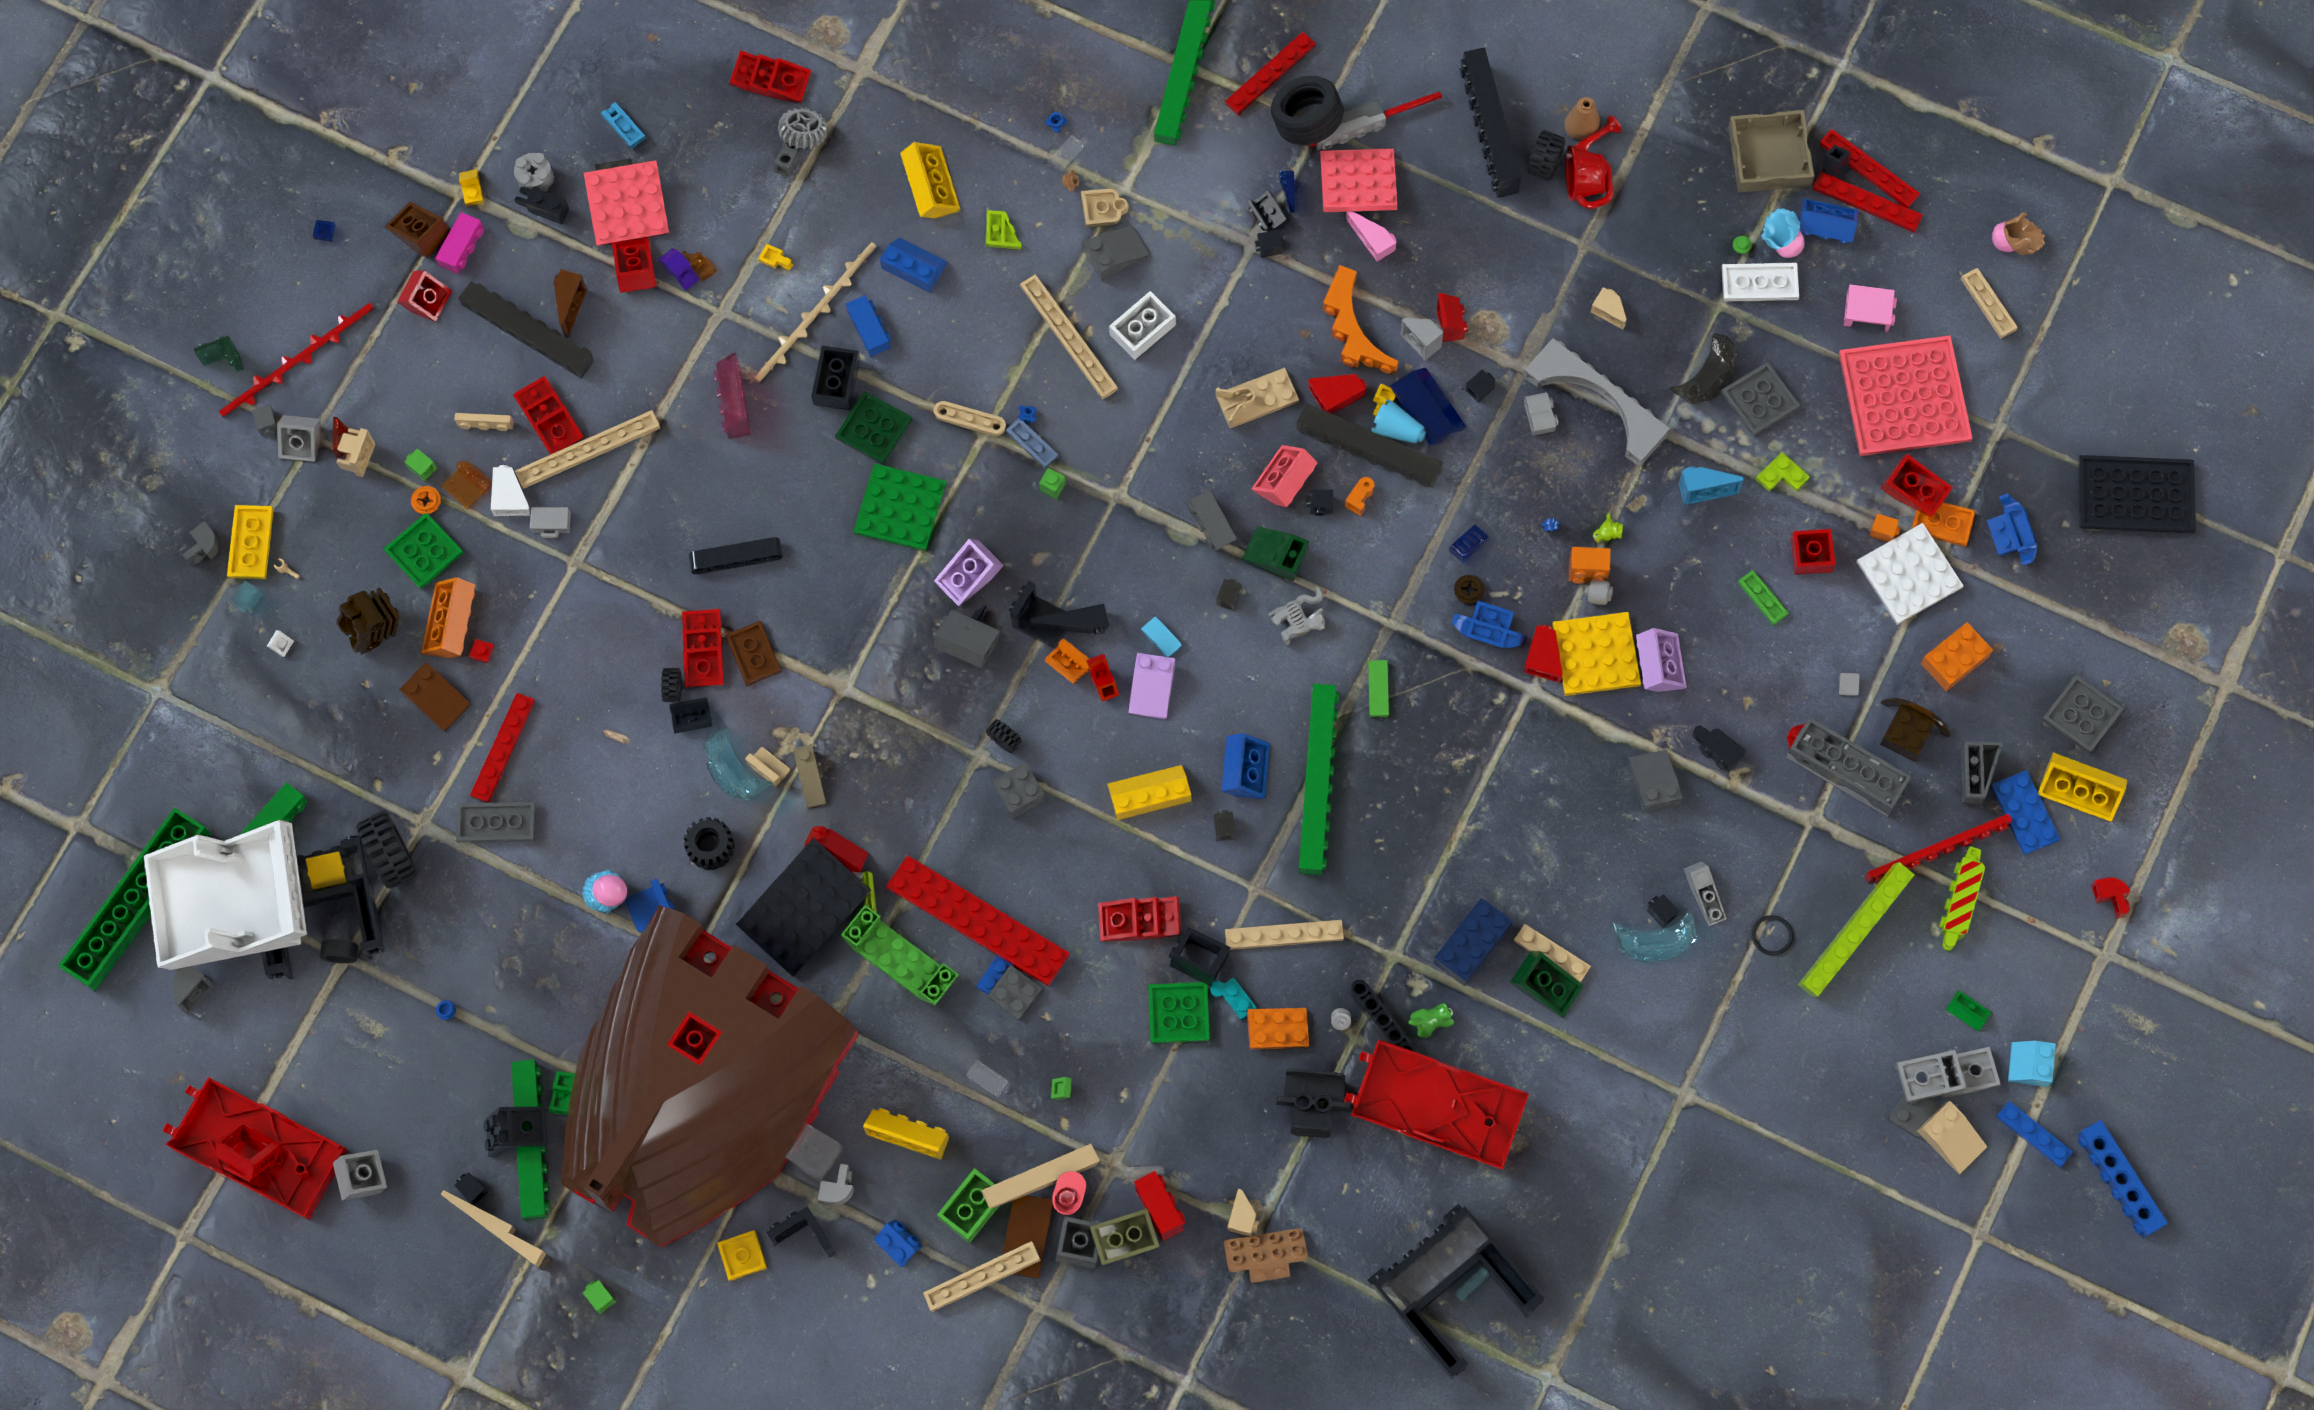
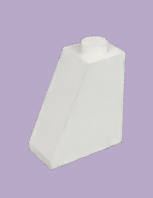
M507 465L493 467L491 511L493 515L531 516V509L512 467Z

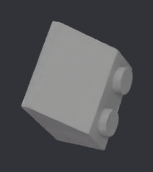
M1403 318L1401 320L1400 335L1424 361L1442 347L1443 329L1438 323L1435 324L1430 319Z
M283 415L277 423L278 458L315 462L321 437L320 419Z

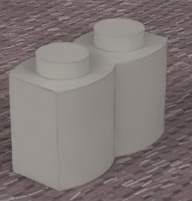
M1547 392L1526 396L1524 405L1532 435L1554 432L1556 425H1558V418L1556 414L1553 415L1551 409L1554 408L1552 397H1549Z

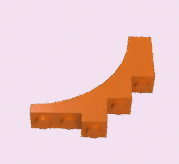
M1339 265L1324 299L1323 311L1330 316H1337L1332 327V336L1338 341H1346L1341 353V362L1348 367L1354 366L1357 368L1360 362H1363L1364 365L1368 367L1374 366L1384 373L1396 374L1399 361L1377 349L1365 337L1356 321L1352 305V291L1356 282L1357 271Z

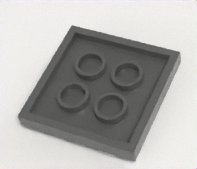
M1768 362L1721 390L1723 397L1752 436L1757 435L1800 408L1799 403Z
M2075 675L2042 718V721L2090 754L2124 708L2081 677Z

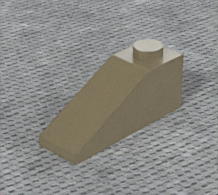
M812 744L793 748L807 809L826 805Z

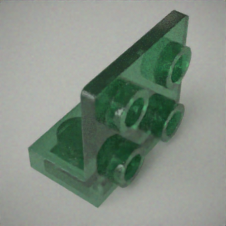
M229 336L219 337L213 342L202 343L194 348V352L203 366L226 359L231 367H235L237 372L244 370L239 352Z

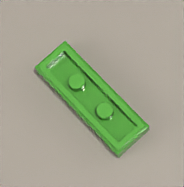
M1754 570L1738 580L1737 583L1773 626L1788 616V611Z
M1368 661L1369 717H1389L1388 661Z

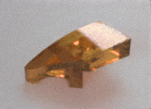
M686 251L681 252L691 264V268L701 282L717 272L707 257L702 255V252H696V254H688Z

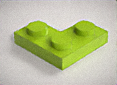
M1781 452L1755 480L1769 492L1781 480L1797 492L1809 480L1810 476Z

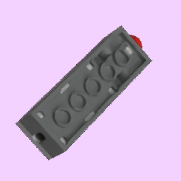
M1810 717L1805 724L1793 726L1786 737L1789 746L1786 758L1886 817L1889 816L1911 779V776Z

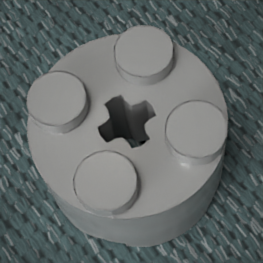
M528 153L516 159L514 175L519 187L531 190L536 188L547 192L554 182V174L549 161L541 153Z

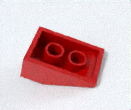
M643 237L613 242L612 248L620 293L656 287L649 238Z
M1906 454L1899 460L1880 487V489L1895 500L1931 518L1953 488L1909 454Z
M824 826L812 827L805 841V846L813 838H816L849 870L861 872L868 857V852L832 829H826Z

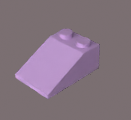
M968 539L934 582L960 607L991 581L1004 565L979 540Z
M1137 653L1128 714L1167 719L1176 666L1175 658Z

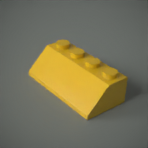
M913 142L900 154L920 217L934 219L959 212L961 209L941 146Z
M2053 753L2045 770L2038 794L2112 822L2125 793L2127 779Z
M1182 765L1107 784L1117 820L1192 802L1190 788Z
M882 1108L871 1111L863 1126L866 1135L940 1160L942 1159L949 1139L948 1134L945 1133L946 1130L940 1127L929 1128L926 1123L916 1120V1123L908 1121L909 1118L904 1115L898 1114L897 1117L890 1115V1111Z

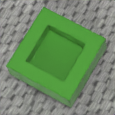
M1072 1078L1052 1079L1051 1099L1070 1098Z

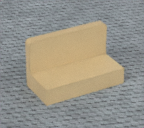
M763 747L754 756L749 754L745 758L748 766L775 787L790 772L789 767Z

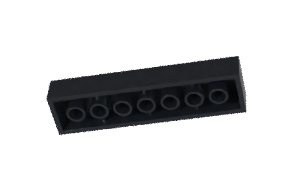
M1484 47L1465 51L1463 59L1460 60V76L1466 82L1464 90L1466 95L1469 94L1470 111L1473 110L1475 115L1473 116V123L1475 127L1478 126L1479 132H1477L1479 143L1483 144L1482 156L1488 162L1486 170L1488 176L1491 175L1492 191L1496 192L1497 198L1518 194L1521 175L1486 49Z

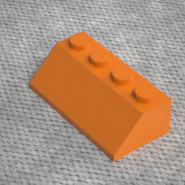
M458 577L435 583L421 654L444 658L461 656L464 649V638L468 630V618L471 615V604L475 596V584Z

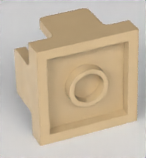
M349 428V434L344 433L338 446V450L347 453V457L345 460L337 459V464L341 469L352 471L356 476L364 477L375 442L368 430L361 428L359 431Z

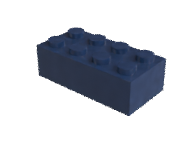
M1481 898L1434 957L1433 964L1465 987L1511 928L1513 920Z

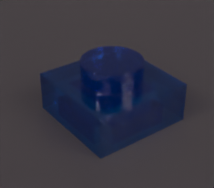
M316 220L312 237L316 240L332 242L335 223Z

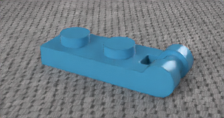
M616 102L611 104L608 110L604 109L600 112L604 120L611 125L631 149L646 139L641 130Z

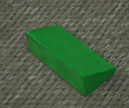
M1959 990L1946 1008V1011L1976 1031H1980L1992 1013Z

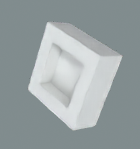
M276 630L267 647L278 655L285 657L294 640L281 631Z

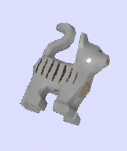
M1315 587V597L1306 594L1300 595L1285 606L1278 607L1268 613L1276 628L1281 626V622L1288 621L1290 626L1281 633L1282 640L1286 646L1290 644V639L1303 636L1311 630L1323 631L1325 629L1322 608L1315 611L1309 618H1306L1301 608L1303 602L1310 604L1319 603L1323 598L1321 588Z

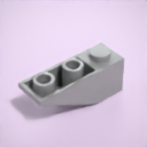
M1699 862L1684 868L1689 886L1707 925L1711 926L1726 920L1727 918L1708 865Z

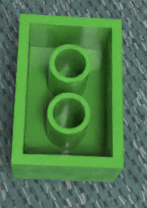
M974 1168L937 1214L938 1219L970 1244L999 1208L997 1206L990 1209L981 1192L983 1189L995 1184Z

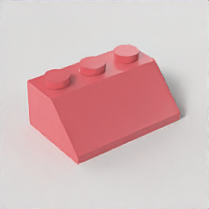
M1282 445L1251 490L1275 505L1287 507L1293 501L1296 493L1303 487L1305 480L1313 472L1317 461L1303 448Z

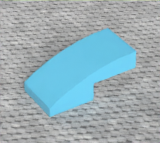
M1153 617L1141 628L1142 632L1152 643H1155L1165 657H1169L1182 646L1178 639L1156 617Z

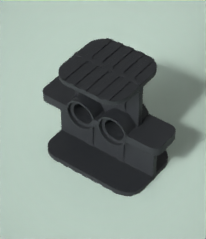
M1296 1068L1286 1070L1284 1096H1277L1276 1104L1293 1106L1291 1134L1315 1138L1330 1137L1332 1111L1350 1110V1103L1343 1102L1346 1075L1337 1072ZM1306 1099L1309 1104L1306 1107H1301L1298 1101ZM1320 1101H1326L1329 1106L1326 1109H1321L1317 1104Z

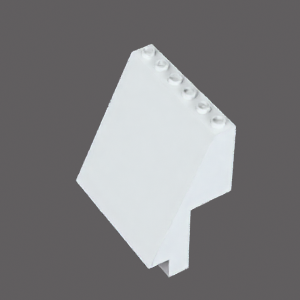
M278 820L226 841L196 835L144 855L156 961L159 968L173 970L300 945V937L307 935L292 823Z

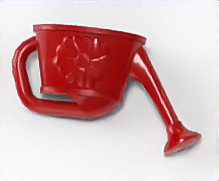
M1612 115L1608 116L1607 123L1603 128L1574 146L1568 145L1566 150L1565 179L1568 197L1570 201H1575L1576 199L1586 209H1595L1606 205L1613 198L1612 170L1608 160L1602 154L1588 151L1590 145L1610 132L1618 134L1621 132L1620 123ZM1606 187L1605 197L1593 202L1584 199L1587 196L1599 193L1604 194Z

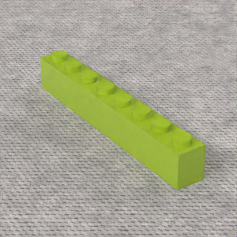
M1900 862L1893 864L1798 983V986L1812 997H1818L1910 882L1914 874Z

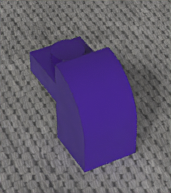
M671 248L658 259L668 274L674 276L683 290L686 291L700 280L691 268V264L678 250Z

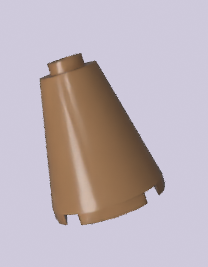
M1589 97L1581 98L1565 118V130L1572 139L1575 138L1582 141L1601 129V119L1595 102Z

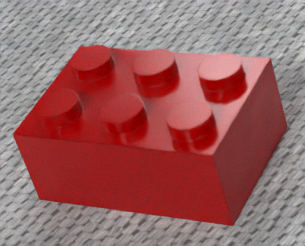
M1153 1171L1134 1181L1135 1191L1144 1208L1148 1209L1150 1219L1162 1241L1184 1231L1183 1224H1185V1218L1180 1209H1175L1176 1201L1171 1192H1166V1182L1162 1175H1157L1156 1171Z

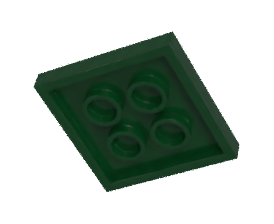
M864 391L838 430L835 439L884 465L913 419L910 415Z

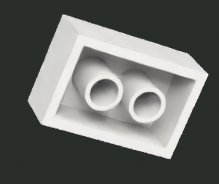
M1150 291L1109 326L1110 336L1135 360L1176 325V316Z

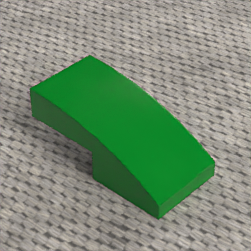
M557 1071L552 1088L553 1095L549 1106L550 1113L568 1115L575 1073Z

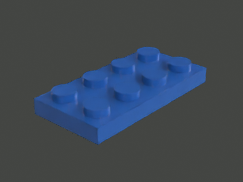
M2027 770L1991 784L1990 787L2003 814L2009 813L2012 819L2009 826L2023 855L2060 841V837Z

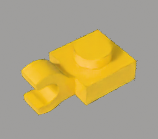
M766 244L758 258L760 263L776 269L777 265H780L782 268L790 271L793 266L792 260L783 256V250Z
M1380 383L1373 399L1374 402L1378 403L1373 412L1374 416L1377 415L1383 404L1387 405V399L1394 400L1397 394L1396 390Z

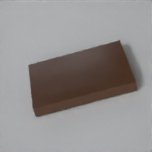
M761 621L725 635L746 687L782 672Z

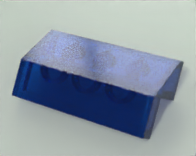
M1426 367L1413 370L1390 385V388L1408 414L1424 426V431L1426 432L1425 439L1430 445L1442 443L1451 433L1463 431L1466 427Z

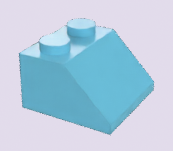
M2042 1041L2012 1042L2008 1082L2048 1087L2053 1079L2056 1044Z

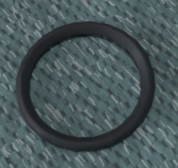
M1768 915L1762 917L1753 926L1751 934L1753 943L1764 954H1782L1792 944V928L1786 920L1779 916ZM1768 919L1782 922L1789 932V940L1786 946L1778 951L1763 949L1756 940V930L1760 923Z

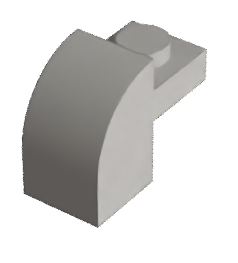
M840 1164L837 1183L821 1181L818 1195L819 1204L839 1206L846 1203L852 1197L854 1188L852 1185H847L852 1180V1171H850L849 1165Z

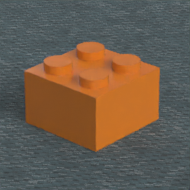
M1572 547L1569 558V581H1573L1575 584H1583L1584 582H1591L1593 579L1608 580L1610 548Z

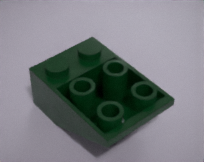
M1257 526L1242 560L1294 582L1309 550V541L1290 533Z

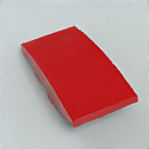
M740 50L729 85L760 95L801 103L811 70L778 57L775 60L761 54L755 56Z
M545 376L513 394V397L550 455L584 438Z
M721 609L683 611L682 635L685 687L724 685Z
M1177 896L1160 899L1152 897L1138 900L1130 898L1098 903L1101 942L1146 940L1181 935L1180 903Z

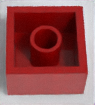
M1831 529L1793 531L1790 542L1794 575L1833 572L1835 556Z

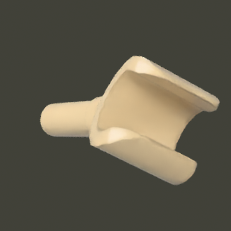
M278 559L282 566L277 567L274 565L279 573L286 572L299 579L300 575L288 568L283 559Z

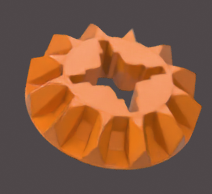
M431 486L420 487L411 496L412 508L416 513L418 512L422 515L425 513L431 515L435 510L438 511V507L441 504L439 492ZM428 496L429 500L432 502H427V504L424 507V503L422 502V500H425Z

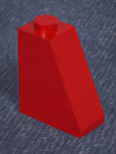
M1357 374L1311 378L1308 380V389L1326 417L1363 398L1367 388L1362 378L1359 379Z
M1537 625L1523 673L1561 683L1563 672L1556 630H1553L1548 625Z

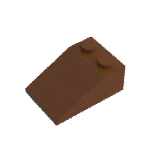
M409 202L385 226L387 230L416 253L426 258L434 253L446 240L451 231L441 217L412 202Z
M561 269L559 275L555 276L553 284L555 286L559 324L565 338L569 339L587 293V287L582 275Z
M426 662L399 689L409 702L443 732L471 705Z

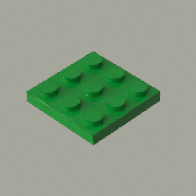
M427 513L383 548L385 553L420 590L464 554L458 545Z
M1203 982L1148 984L1151 1044L1210 1041L1207 984Z

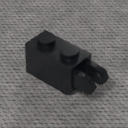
M525 187L520 188L519 192L528 196V198L524 199L516 196L514 201L517 204L526 207L534 215L561 225L563 224L569 211V206L565 199L536 188H532V190Z
M1699 725L1693 731V738L1701 744L1699 748L1701 753L1706 758L1713 759L1716 765L1723 771L1730 772L1746 752L1743 747L1720 729H1713L1710 732Z

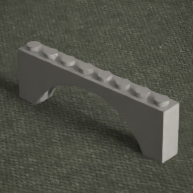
M1553 338L1524 369L1523 377L1537 388L1553 383H1572L1590 388L1606 398L1617 410L1625 426L1627 436L1625 457L1639 468L1669 434L1670 428H1668V425L1663 420L1655 418L1649 409L1641 407L1635 398L1628 397L1622 388L1614 386L1605 375L1597 373L1591 364L1583 362L1577 353L1570 352L1561 341H1556Z

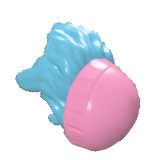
M1784 208L1771 212L1770 217L1766 218L1765 227L1763 228L1764 233L1761 235L1762 239L1784 258H1792L1799 255L1805 243L1804 237L1800 232V221L1794 211L1790 212Z
M606 870L588 877L583 886L582 894L589 908L607 915L612 909H615L625 901L627 887L618 874Z

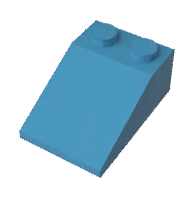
M1688 467L1682 471L1678 485L1683 503L1687 505L1739 494L1743 484V477L1703 467Z

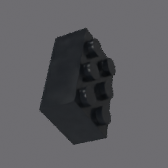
M821 346L811 395L813 405L843 410L851 409L860 364L858 350Z

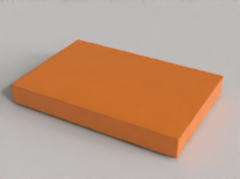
M1944 502L1932 518L1916 510L1911 529L1923 523L1933 539L1966 547L1975 510Z

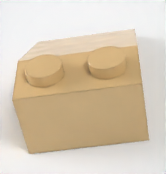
M1951 1101L1944 1103L1917 1130L1958 1174H1961L1987 1148L1967 1118Z

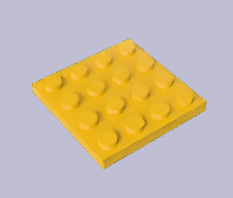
M1628 612L1555 621L1552 623L1553 630H1556L1563 672L1564 696L1641 686Z

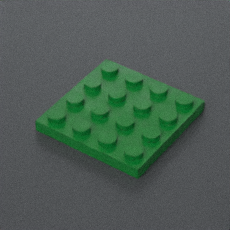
M874 463L853 533L926 552L947 482Z

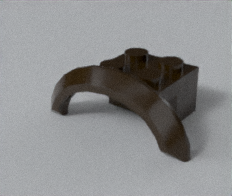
M1888 698L1880 702L1887 707H1899L1880 743L1881 746L1915 762L1934 725L1938 727L1941 732L1940 734L1948 738L1950 737L1946 723L1924 707L1901 698Z

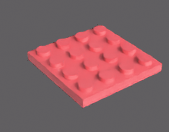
M1394 148L1320 151L1323 212L1397 210Z
M656 160L584 173L597 246L670 234Z

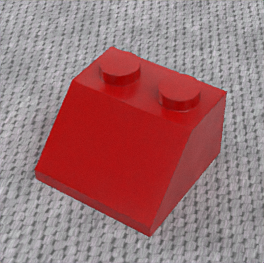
M425 270L413 271L397 303L411 313L436 322L452 290Z
M1438 293L1436 310L1439 325L1443 329L1442 342L1463 340L1465 332H1468L1467 321H1463L1462 316L1465 315L1464 304H1460L1458 297Z

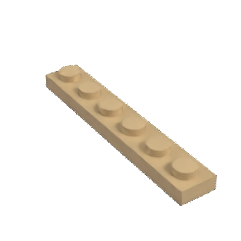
M1342 920L1225 929L1226 945L1231 947L1230 950L1344 940Z
M1031 1241L927 1290L923 1294L930 1311L934 1312L1041 1261L1034 1243Z

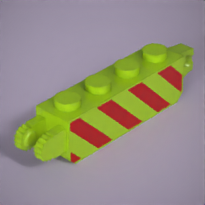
M1969 847L1965 857L1962 858L1960 863L1957 862L1955 865L1954 873L1957 874L1956 879L1951 881L1949 891L1952 892L1951 897L1946 899L1944 909L1947 912L1945 917H1941L1939 927L1942 928L1941 935H1944L1942 947L1946 951H1951L1957 939L1964 938L1965 934L1968 933L1985 866L1980 862L1981 850L1978 848Z

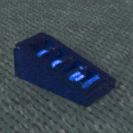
M1280 171L1279 181L1290 212H1294V172Z
M1474 524L1449 547V552L1464 563L1489 536ZM1475 531V532H1476L1477 534H1479L1482 538L1478 539V538H1477L1474 534H1472V533ZM1469 536L1476 541L1475 544L1468 539ZM1465 541V542L1468 543L1471 547L1468 548L1463 542ZM1461 546L1466 552L1464 553L1458 547Z

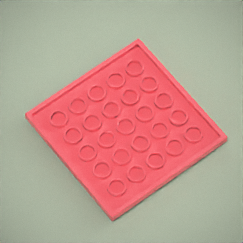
M1951 335L1839 351L1859 456L1972 441L1973 438Z

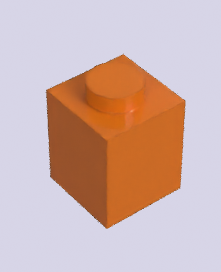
M1877 513L1869 537L1890 542L1893 538L1898 537L1900 527H1897L1899 520Z

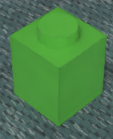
M419 449L409 453L406 457L405 464L407 468L424 482L437 469L435 463Z
M1048 468L1039 482L1040 492L1057 500L1066 484L1065 476Z
M599 1280L589 1283L583 1292L599 1314L616 1302Z

